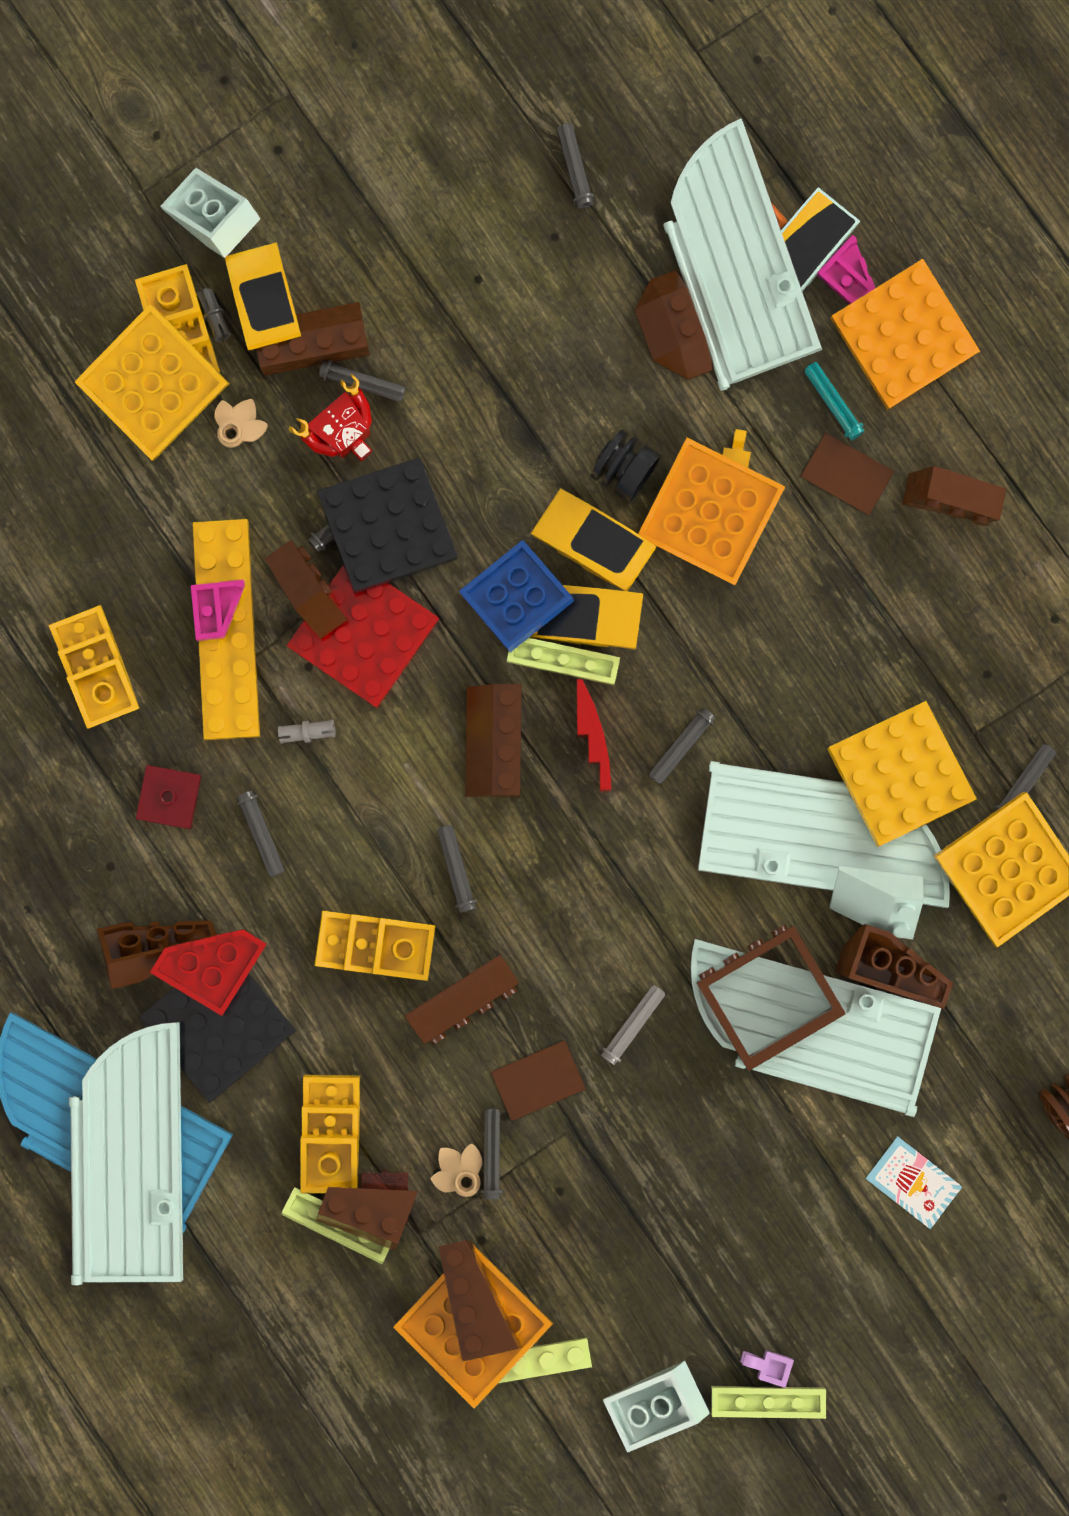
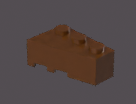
M932 466L909 473L902 505L942 513L954 518L969 519L974 524L988 526L990 522L1000 520L1006 488Z
M290 540L266 557L265 561L294 609L321 639L344 623L347 618L331 596L333 591L324 579L321 580L319 578L322 576L319 569L313 562H308L312 558L303 546L298 548Z
M328 1187L316 1221L395 1251L418 1191Z

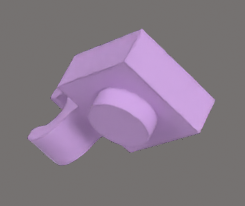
M765 1350L763 1358L743 1351L740 1362L744 1366L759 1370L758 1379L786 1388L794 1360Z

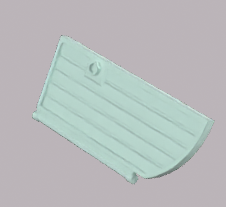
M739 119L717 131L690 158L678 179L671 200L677 222L668 221L663 224L705 334L720 391L730 388V384L822 350L742 119Z
M710 761L709 772L712 773L698 871L829 891L834 889L839 866L923 877V905L949 908V878L934 857L941 849L927 825L919 827L877 848L844 782Z
M695 939L691 957V981L699 1012L706 1026L720 1045L724 1048L735 1050L696 982L701 980L698 975L705 970L713 967L716 971L725 966L723 963L724 959L736 952L739 957L745 953ZM761 957L755 958L708 986L748 1055L753 1054L831 1008L810 971ZM823 975L846 1015L752 1069L915 1117L917 1112L915 1103L941 1008ZM738 1056L735 1067L744 1069L746 1067Z
M173 1022L141 1029L109 1047L90 1067L82 1080L83 1100L76 1096L69 1097L72 1196L71 1285H81L83 1282H181L183 1280L180 1022Z

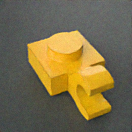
M736 429L732 449L724 447L722 455L748 468L751 452L743 451L747 431Z

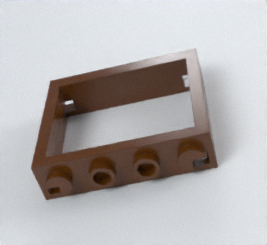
M786 924L771 932L773 936L771 939L763 942L760 938L748 945L749 951L739 957L736 952L723 960L725 966L716 971L711 967L698 975L701 980L697 981L696 984L748 1071L846 1015L794 926L787 928ZM791 938L831 1008L753 1054L748 1055L708 986Z

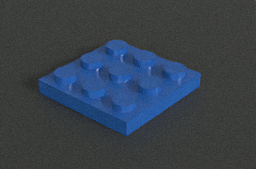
M523 540L459 591L510 653L574 602L570 593Z

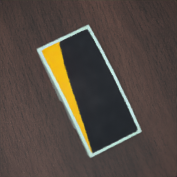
M819 187L781 230L802 292L817 276L818 271L839 250L860 223V220Z

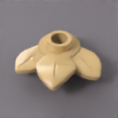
M253 399L242 401L233 408L229 403L222 400L215 410V420L219 425L218 439L226 447H237L243 441L254 442L263 436L267 430L268 425L266 422L255 420L256 406ZM229 431H235V438H227V433Z
M469 1144L462 1154L451 1148H441L438 1161L442 1171L435 1173L431 1177L435 1187L442 1192L456 1191V1193L464 1197L474 1195L480 1188L481 1180L478 1173L483 1164L477 1147L474 1144ZM464 1177H469L472 1180L470 1187L466 1188L461 1184V1180Z

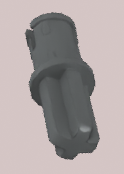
M202 289V291L198 292L197 296L205 313L203 318L209 323L214 340L222 342L220 336H223L225 341L231 337V333L223 317L224 310L219 308L212 289Z

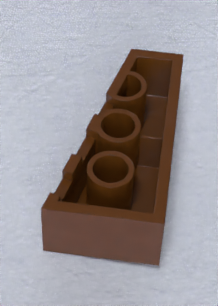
M471 1240L439 1246L462 1361L523 1348L507 1314L503 1310L495 1289L488 1279Z

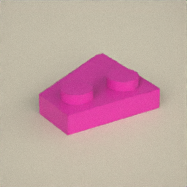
M854 235L844 243L817 273V276L849 305L875 289Z
M244 579L191 585L197 641L223 639L226 637L245 588Z

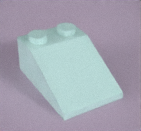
M197 168L189 174L160 206L162 210L203 244L224 258L260 220V217L246 198Z
M839 866L830 909L862 925L867 924L891 932L898 938L913 939L924 901L923 877Z
M685 1361L653 1374L603 1399L627 1452L694 1426L710 1414Z

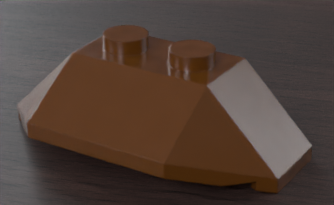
M676 270L650 279L635 309V314L653 362L681 375L686 380L712 372L713 367L706 337L683 280Z

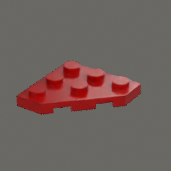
M239 929L165 947L151 968L150 973L222 1016L267 943L246 930Z

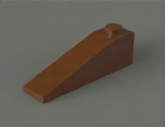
M178 921L174 926H160V922H150L149 926H134V922H125L98 928L97 934L111 989L139 983L153 976L150 970L165 947L216 935L212 921Z
M863 924L843 946L835 969L836 973L847 978L945 1009L953 986V982L920 958L911 948L905 946L891 932L867 924Z

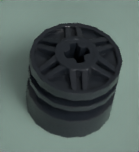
M622 429L614 438L608 441L600 452L591 473V478L598 481L604 473H607L602 486L607 487L616 479L619 482L614 494L630 503L653 473L661 458V454L647 445L638 453H635L634 449L637 444V438H631L624 445L628 432Z

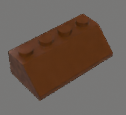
M360 302L296 314L301 333L300 337L256 348L260 368L264 376L322 365L323 361L329 362V360H332L333 362L370 355Z
M489 684L467 687L465 797L520 798L521 684Z
M500 954L406 1014L405 1017L424 1044L430 1041L434 1045L447 1037L444 1032L452 1026L458 1030L469 1023V1015L476 1011L481 1015L494 1007L491 1002L501 996L505 1000L516 993L515 986L519 982Z

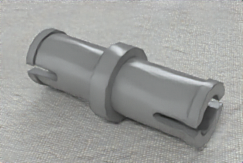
M307 720L302 721V724L278 726V737H281L279 738L280 744L302 740L305 743H309L312 739L335 737L334 720L309 723Z

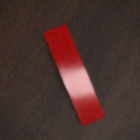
M577 679V737H588V765H599L600 792H611L610 763L604 731L595 704L583 679Z

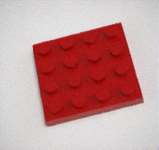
M342 566L329 584V587L333 591L331 596L347 620L321 639L304 620L286 646L363 700L378 708L440 619L389 583L354 594L344 566Z

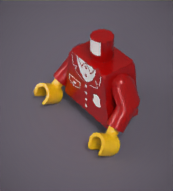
M350 374L354 380L351 386H346L342 379L340 382L341 386L350 392L349 395L344 392L308 424L306 421L296 418L301 423L300 430L296 431L293 427L289 426V431L301 436V440L315 453L329 457L338 455L340 458H344L352 451L360 461H363L373 451L364 441L371 434L369 427L372 424L370 405L362 390L358 388V379L353 374Z

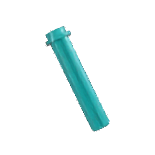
M814 362L805 368V374L846 432L844 434L845 438L849 437L851 441L858 438L864 433L863 423H858L819 364Z

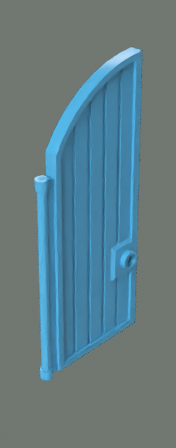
M11 1012L0 1037V1099L5 1113L13 1126L29 1134L28 1137L25 1136L20 1146L34 1151L71 1172V1115L69 1097L76 1096L83 1100L82 1080L97 1058ZM181 1106L182 1231L185 1232L187 1227L185 1222L233 1134Z

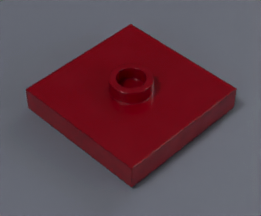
M146 765L136 820L191 830L202 776Z

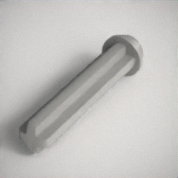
M655 985L650 987L607 1048H602L604 1051L601 1054L602 1057L613 1065L617 1061L621 1062L619 1058L665 997L664 991Z

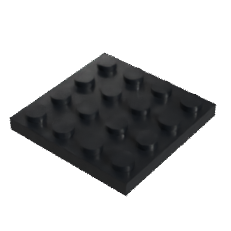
M420 457L317 490V496L354 594L457 560L458 558Z
M250 973L222 1016L175 987L139 1016L147 1027L180 1022V1068L209 1103L297 1031Z

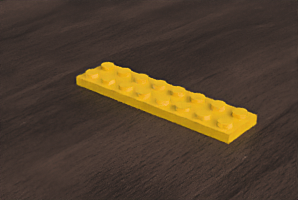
M248 519L193 522L196 585L243 579L245 581V588L226 637L223 639L199 641L204 740L260 737Z

